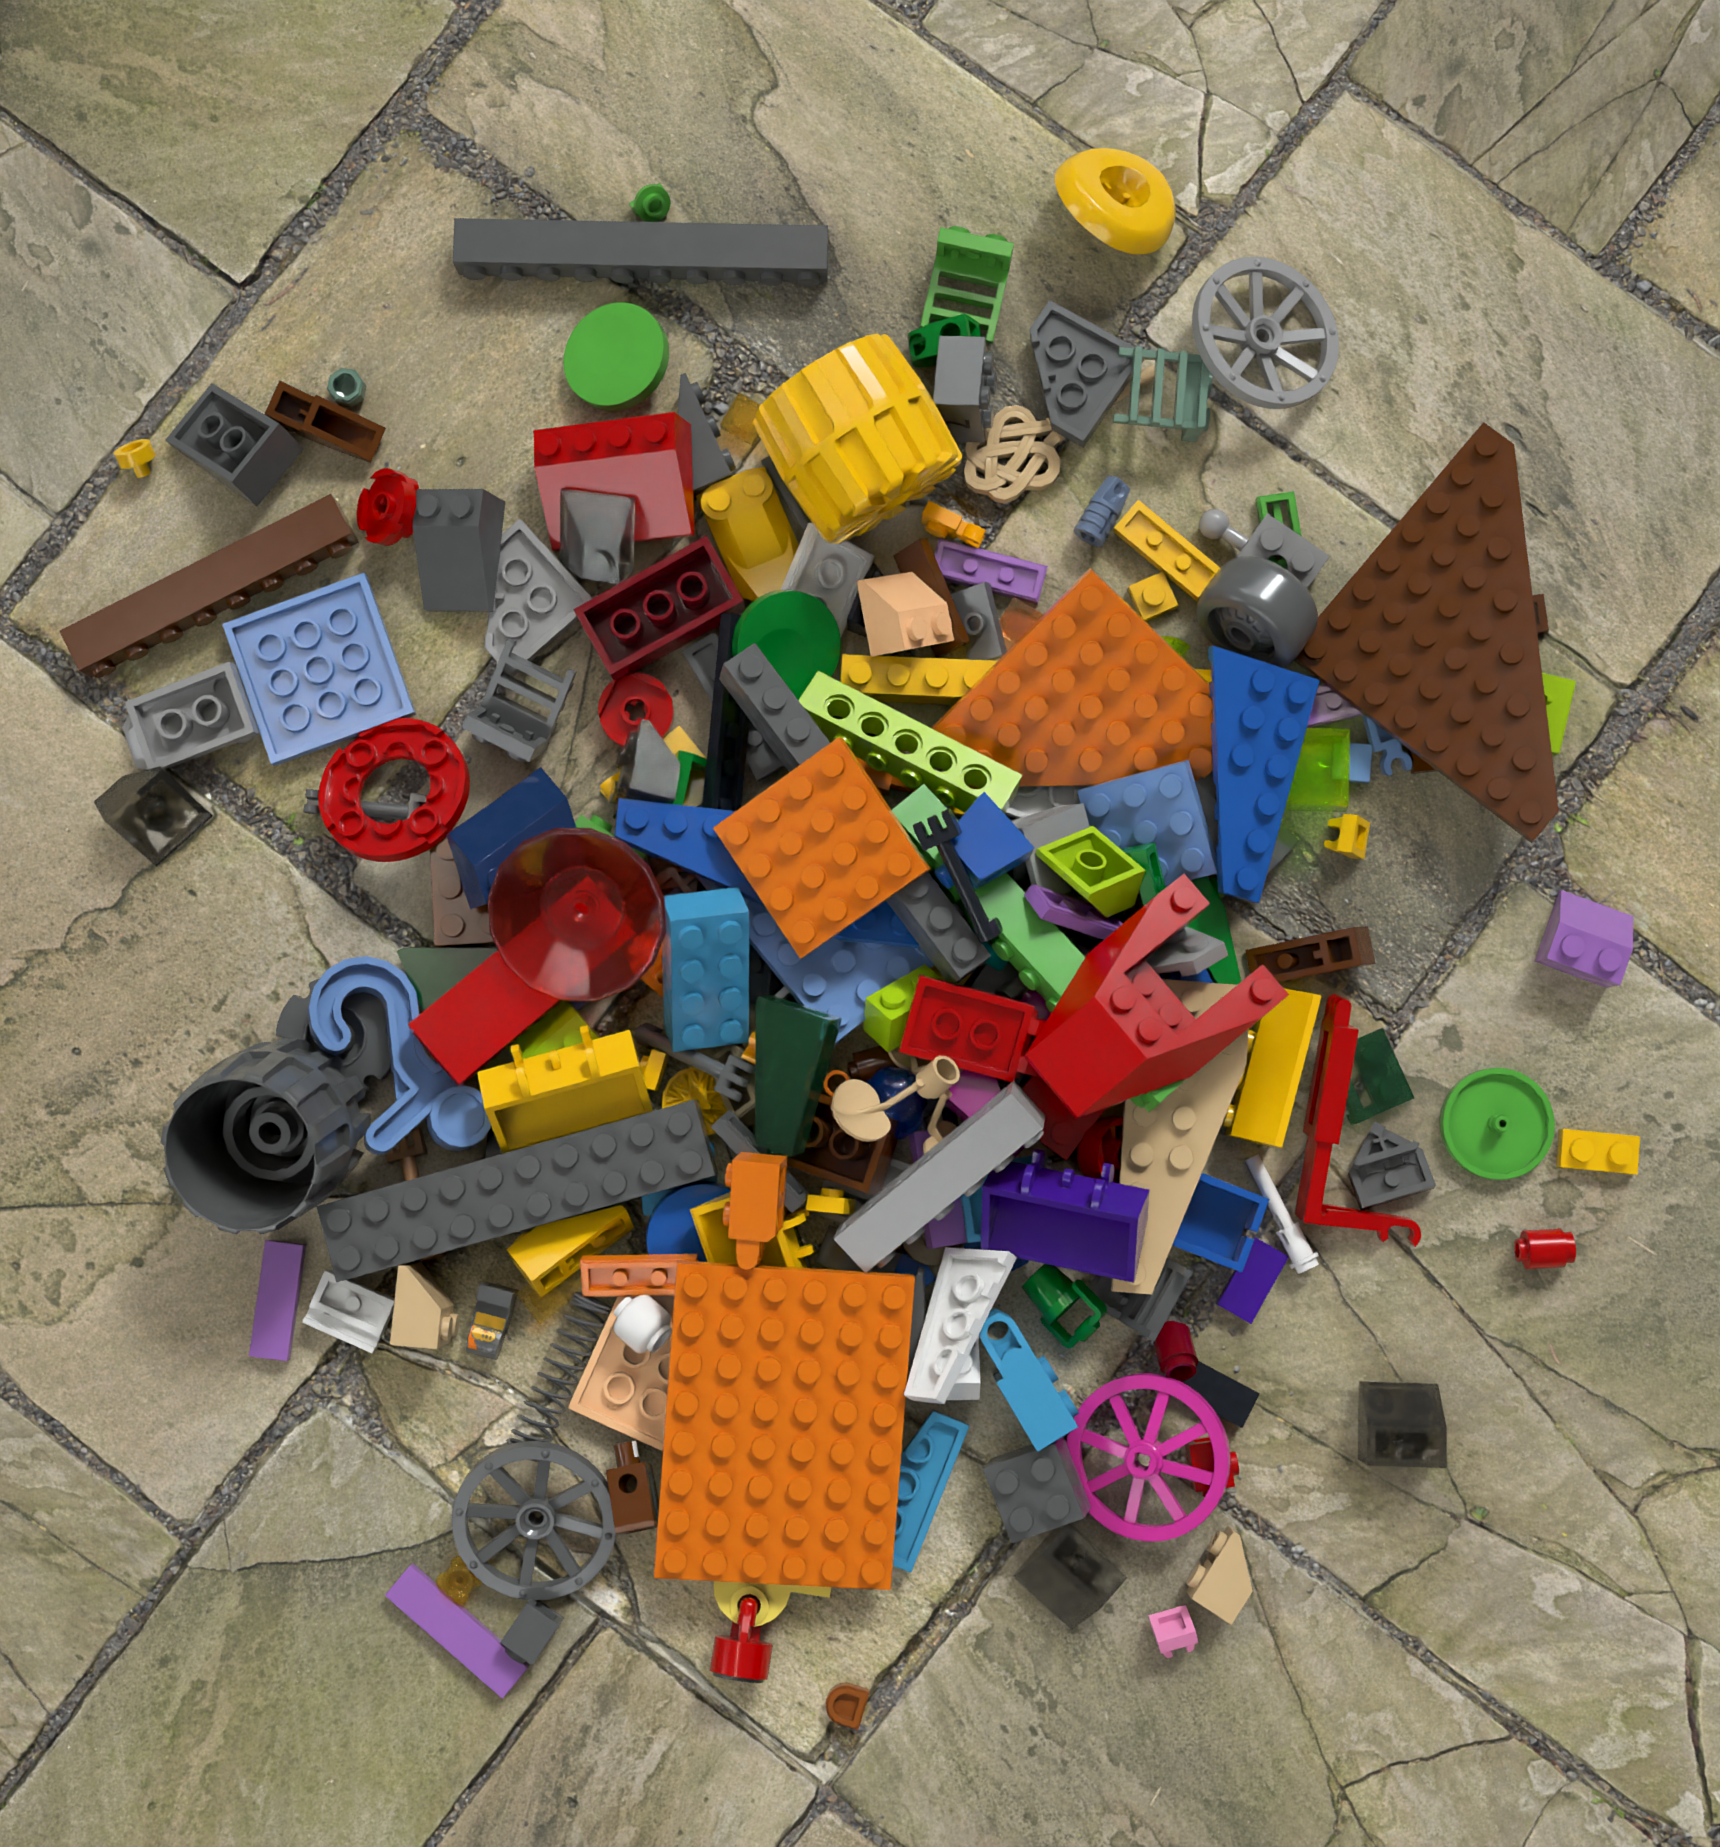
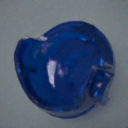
M887 1066L876 1071L873 1077L867 1080L866 1083L877 1092L881 1104L915 1083L916 1075L910 1070ZM917 1091L889 1109L884 1110L888 1118L898 1120L895 1137L899 1140L916 1132L923 1123L927 1099L920 1096Z

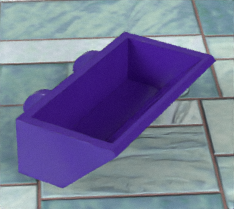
M1034 1149L1032 1165L1011 1161L1000 1172L996 1173L994 1170L989 1172L982 1186L981 1250L1009 1251L1017 1258L1135 1283L1148 1220L1149 1189L1114 1183V1165L1110 1163L1103 1164L1101 1179L1075 1175L1074 1170L1065 1168L1064 1172L1044 1168L1045 1151L1041 1149Z

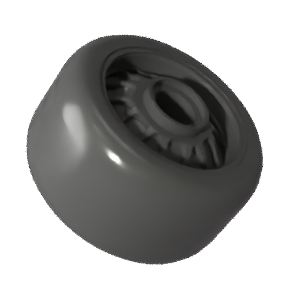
M1254 556L1236 557L1226 562L1201 592L1196 606L1199 625L1205 636L1214 646L1281 668H1286L1297 658L1313 636L1318 622L1317 608L1307 588L1285 568L1272 561Z

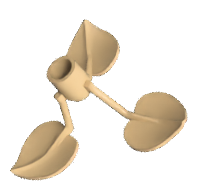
M897 1047L888 1054L898 1067L911 1069L912 1074L916 1076L915 1083L880 1104L877 1092L869 1084L857 1079L847 1080L835 1090L831 1110L838 1125L848 1135L861 1141L871 1142L881 1139L890 1130L891 1124L884 1110L889 1109L915 1091L926 1099L939 1097L927 1128L931 1137L925 1140L923 1144V1152L925 1154L957 1128L956 1125L948 1121H942L938 1125L937 1123L946 1100L952 1096L949 1088L959 1080L960 1072L956 1063L947 1056H937L931 1061L899 1052V1047Z

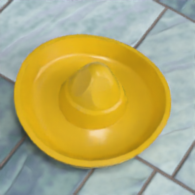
M1094 148L1070 156L1057 168L1055 185L1062 202L1086 230L1105 244L1129 254H1149L1160 249L1169 239L1176 217L1173 193L1163 174L1147 160L1123 150Z

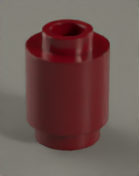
M1177 1321L1165 1322L1156 1340L1153 1342L1160 1370L1167 1378L1179 1381L1188 1380L1196 1374V1366L1198 1365L1190 1328L1186 1324Z

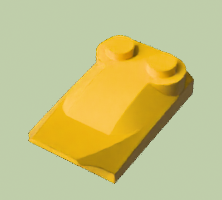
M765 467L740 472L712 484L698 494L696 498L731 579L742 599L755 601L766 593L781 590L799 544Z

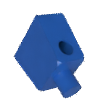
M985 792L976 799L959 819L958 824L962 833L951 839L966 873L976 889L1027 861L1035 848ZM943 862L934 872L940 882L950 889L954 883Z

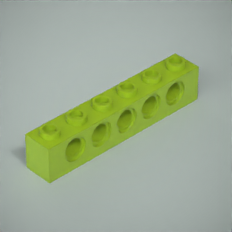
M820 671L816 673L798 700L830 743L838 737H843L853 754L865 761L871 768L877 771H885L913 789H917L925 784L945 806H953L966 812L976 799L985 792L1005 814L1017 794L1022 774ZM831 716H840L843 719H835ZM865 733H873L877 736L871 737L866 735ZM905 750L910 752L911 754H903L899 751ZM933 768H941L945 770V772H939L934 770ZM967 785H974L979 789H971Z

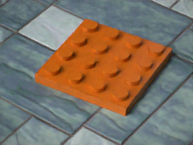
M838 737L713 827L800 959L806 957L931 869L843 737Z

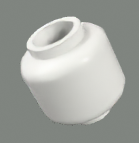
M639 1295L634 1299L626 1297L614 1311V1315L617 1317L614 1324V1332L637 1353H644L648 1350L654 1353L667 1341L672 1333L670 1314L649 1295Z

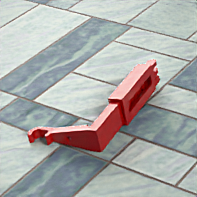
M1332 994L1327 998L1324 1019H1322L1304 1120L1303 1133L1308 1138L1294 1214L1303 1223L1373 1230L1377 1232V1236L1382 1242L1389 1238L1388 1230L1392 1226L1408 1227L1410 1234L1407 1239L1416 1247L1421 1239V1229L1409 1217L1323 1203L1332 1145H1339L1359 1033V1029L1349 1025L1352 1009L1350 1001L1337 994Z

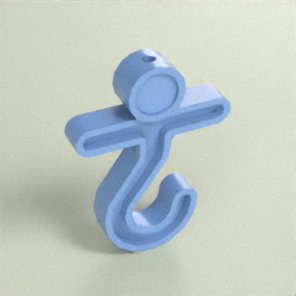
M369 956L344 959L327 969L313 988L307 1011L310 1033L320 1049L332 1055H340L347 1049L351 1039V1032L341 1014V1005L347 997L354 993H369L377 997L385 1009L396 1102L378 1117L365 1132L363 1140L366 1149L375 1155L388 1153L426 1117L429 1134L434 1142L442 1148L458 1152L469 1150L479 1144L491 1128L484 1109L482 1094L472 1087L464 1085L458 1087L438 1062L426 1055L423 1045L408 1029V1024L419 1015L416 990L406 974L388 961Z

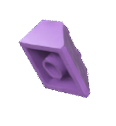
M1560 890L1534 962L1605 988L1621 985L1633 950V916Z

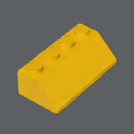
M1285 989L1289 995L1256 1022L1253 1031L1249 1030L1247 1063L1236 1088L1237 1092L1234 1103L1229 1105L1222 1122V1126L1227 1127L1226 1136L1269 1148H1282L1322 997L1317 994Z

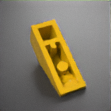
M623 1205L539 1225L530 1232L520 1235L513 1245L506 1250L517 1269L542 1298L580 1269V1259L582 1256L600 1254L632 1230L634 1226L627 1210Z

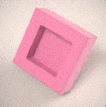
M1186 1605L1148 1615L1160 1653H1163L1166 1658L1173 1657L1172 1650L1186 1647L1187 1652H1192L1194 1644L1199 1643Z

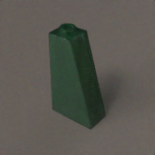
M774 995L758 996L756 1001L755 1144L768 1148L766 1153L769 1155L788 1156V1160L790 1156L792 1157L805 1151L842 1018Z

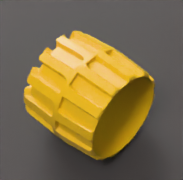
M875 333L852 342L850 341L810 363L771 393L755 412L756 418L753 421L785 485L822 538L828 543L837 544L848 541L854 536H860L876 528L882 519H892L907 509L906 501L924 498L936 489L935 484L948 479L956 471L954 468L962 461V454L932 397L894 342L886 334L879 335Z

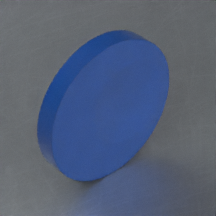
M695 1181L678 1186L667 1193L657 1203L649 1217L646 1229L648 1254H698V1262H707L689 1209L730 1192L731 1188L717 1182Z

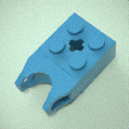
M994 1308L991 1310L979 1336L999 1370L993 1374L998 1387L1038 1452L1078 1428L1073 1417L1077 1416L1079 1412L1064 1389L1060 1392L1056 1391L1052 1383L1059 1379L1044 1355L1037 1359L1014 1320L1007 1313ZM996 1321H1002L1008 1326L1006 1335L999 1340H993L987 1336L989 1326Z

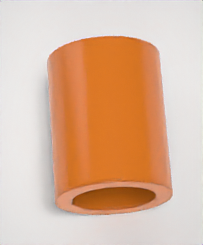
M831 1071L824 1078V1089L832 1097L834 1093L828 1087L831 1077L841 1075L846 1081L850 1080L843 1071Z

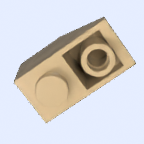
M1228 1525L1224 1532L1219 1530L1213 1536L1207 1548V1551L1210 1552L1203 1566L1197 1564L1193 1568L1186 1584L1189 1585L1187 1593L1191 1599L1232 1625L1253 1591L1241 1537L1235 1529Z

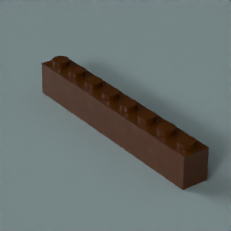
M329 494L60 630V634L78 670L91 678H101L116 670L115 666L126 660L134 661L143 658L150 652L149 648L161 642L163 644L174 642L183 636V631L195 625L197 627L208 625L217 619V614L229 608L235 610L247 605L251 601L250 597L262 591L265 593L275 591L284 585V580L296 574L302 576L311 573L317 569L318 563L329 557L336 559L348 554L352 550L351 546L359 543L340 504L332 494Z

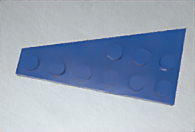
M1216 646L1208 647V661H1211L1212 682H1209V690L1213 701V722L1211 723L1213 784H1216L1217 805H1214L1215 820H1218L1219 843L1216 846L1218 893L1251 903H1259L1320 680Z

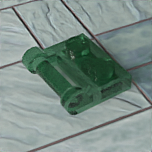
M1379 1028L1357 1038L1353 1063L1372 1103L1363 1107L1350 1078L1346 1101L1349 1113L1346 1116L1351 1126L1414 1099V1095L1384 1029Z

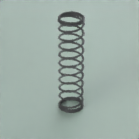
M574 1292V1296H571L573 1300L569 1301L570 1304L590 1314L601 1324L590 1323L566 1314L563 1315L565 1319L580 1326L594 1338L582 1337L557 1329L558 1333L575 1341L585 1348L588 1353L574 1351L554 1343L550 1344L551 1347L573 1358L582 1367L566 1365L547 1357L543 1358L544 1361L569 1374L575 1381H566L537 1372L538 1376L553 1382L569 1395L553 1394L535 1386L530 1387L531 1390L554 1401L562 1410H553L527 1400L524 1401V1404L541 1411L556 1424H545L531 1420L523 1415H517L520 1420L528 1422L543 1431L549 1439L532 1437L515 1429H512L511 1433L528 1441L551 1442L553 1440L552 1435L545 1428H556L559 1426V1422L551 1413L561 1414L566 1411L564 1405L556 1398H572L571 1391L563 1384L576 1385L579 1383L577 1376L570 1370H584L585 1365L575 1355L589 1356L592 1354L590 1348L582 1341L595 1342L598 1340L596 1333L587 1326L599 1328L605 1325L604 1321L594 1312L605 1315L610 1314L609 1311L612 1309L606 1303L594 1297H583L581 1292ZM508 1438L506 1440L507 1442L504 1444L506 1446L523 1441L514 1438Z

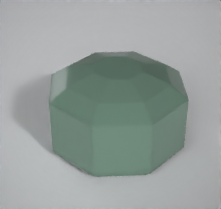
M340 368L330 375L327 390L339 406L352 408L364 400L367 386L356 370Z

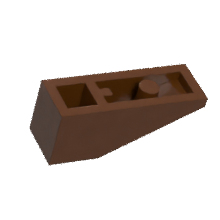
M1368 926L1351 927L1245 950L1250 974L1263 964L1278 982L1376 964Z

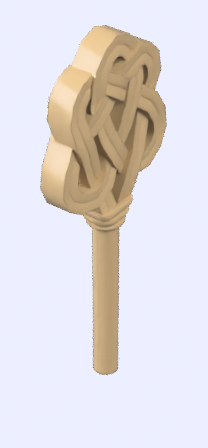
M1153 365L1141 371L1140 388L1154 381ZM1131 380L1115 403L1130 395ZM1019 405L1006 406L995 415L993 427L986 429L985 443H966L965 485L974 493L988 495L994 502L1003 504L1016 500L1025 490L1041 491L1051 487L1059 477L1060 458L1055 448L1061 445L1066 438L1051 429L1049 417L1046 420L1036 421L1030 410ZM1012 421L1018 422V424L1006 425ZM1047 436L1043 442L1035 441L1036 437ZM1011 457L1005 466L997 463L998 459ZM1028 457H1032L1031 460H1030V461L1028 462V464L1026 465V467L1023 469V471H1022V472H1018V471L1021 469V467L1024 465L1026 459H1027ZM1046 462L1048 465L1047 471L1037 475ZM976 471L984 474L985 479L976 476Z

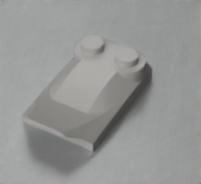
M230 661L125 702L128 714L122 728L136 768L146 769L152 774L234 743H247L255 735L259 734V728L239 671L235 664Z

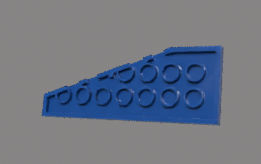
M618 799L614 840L656 859L659 857L677 865L683 871L694 876L697 874L713 881L715 885L721 888L739 887L744 898L765 907L713 829V827L735 811ZM884 901L834 936V938L842 941L917 948L919 946L887 901Z

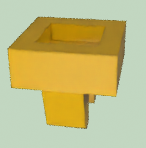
M1343 814L1342 817L1328 820L1327 826L1332 829H1339L1340 835L1335 841L1325 840L1324 846L1348 858L1364 860L1370 822L1359 815Z

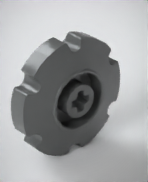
M319 979L309 983L310 993L306 998L293 995L288 1000L280 1014L276 1028V1036L299 1038L309 1042L311 1046L309 1052L312 1053L320 1048L310 1033L307 1011L313 988ZM361 992L347 997L341 1005L342 1018L350 1029L351 1039L347 1049L338 1056L344 1062L339 1072L345 1078L357 1075L365 1093L370 1090L368 1086L369 1079L372 1076L378 1079H386L391 1072L384 1006L374 995Z

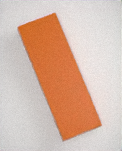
M698 1254L582 1256L580 1259L582 1296H674L677 1260L698 1261Z

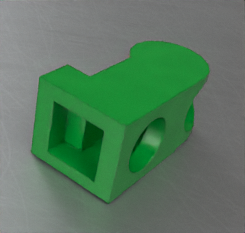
M964 313L924 325L922 328L909 332L907 338L912 366L919 368L936 366L939 336L981 337L979 322Z

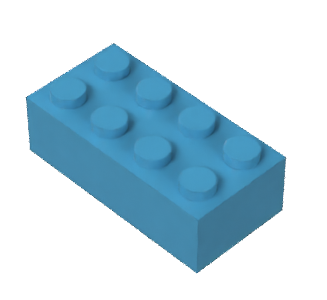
M739 887L661 896L664 1028L672 1051L679 1052L749 1042V910Z

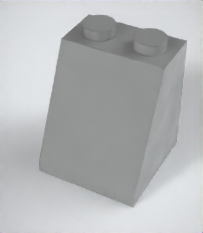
M1084 803L1053 807L1012 820L1011 822L1035 848L1027 861L1006 873L1025 893L1031 885H1037L1061 894L1073 890L1067 882L1036 856L1035 853L1037 848L1090 827Z

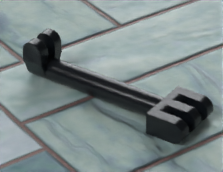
M949 808L941 812L947 826L946 828H943L938 817L933 815L927 818L932 834H928L922 821L913 824V829L923 851L934 846L937 847L974 925L973 929L979 942L984 943L1002 933L1003 928L997 917L988 919L951 841L952 838L959 836L962 831L952 810Z

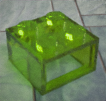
M1306 729L1284 811H1347L1349 806L1350 729Z

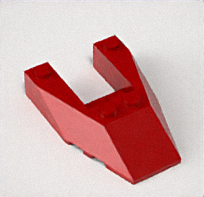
M1185 874L1181 875L1086 955L1073 979L1063 992L1062 997L1024 1056L1075 1119L1120 1104L1138 1095L1153 1092L1174 1082L1189 1079L1289 995L1262 964L1197 1019L1194 1018L1145 960L1194 921L1210 904Z

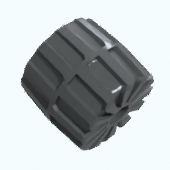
M282 1038L273 1043L262 1042L223 1059L186 1088L173 1103L174 1113L171 1119L164 1124L160 1141L164 1146L166 1166L163 1169L169 1185H173L183 1199L184 1207L196 1218L200 1216L217 1225L220 1231L238 1234L241 1231H257L259 1234H265L279 1230L324 1202L357 1166L364 1152L356 1149L357 1143L371 1125V1113H360L357 1103L365 1097L364 1088L357 1075L345 1078L339 1072L344 1062L338 1055L326 1053L322 1049L313 1053L309 1052L310 1043L299 1038Z

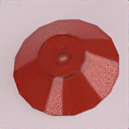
M553 828L522 841L499 865L488 895L489 931L505 965L530 988L562 1001H600L630 989L654 965L666 934L665 898L651 867L624 841L592 828ZM584 903L588 907V913L582 914L577 911L576 904Z

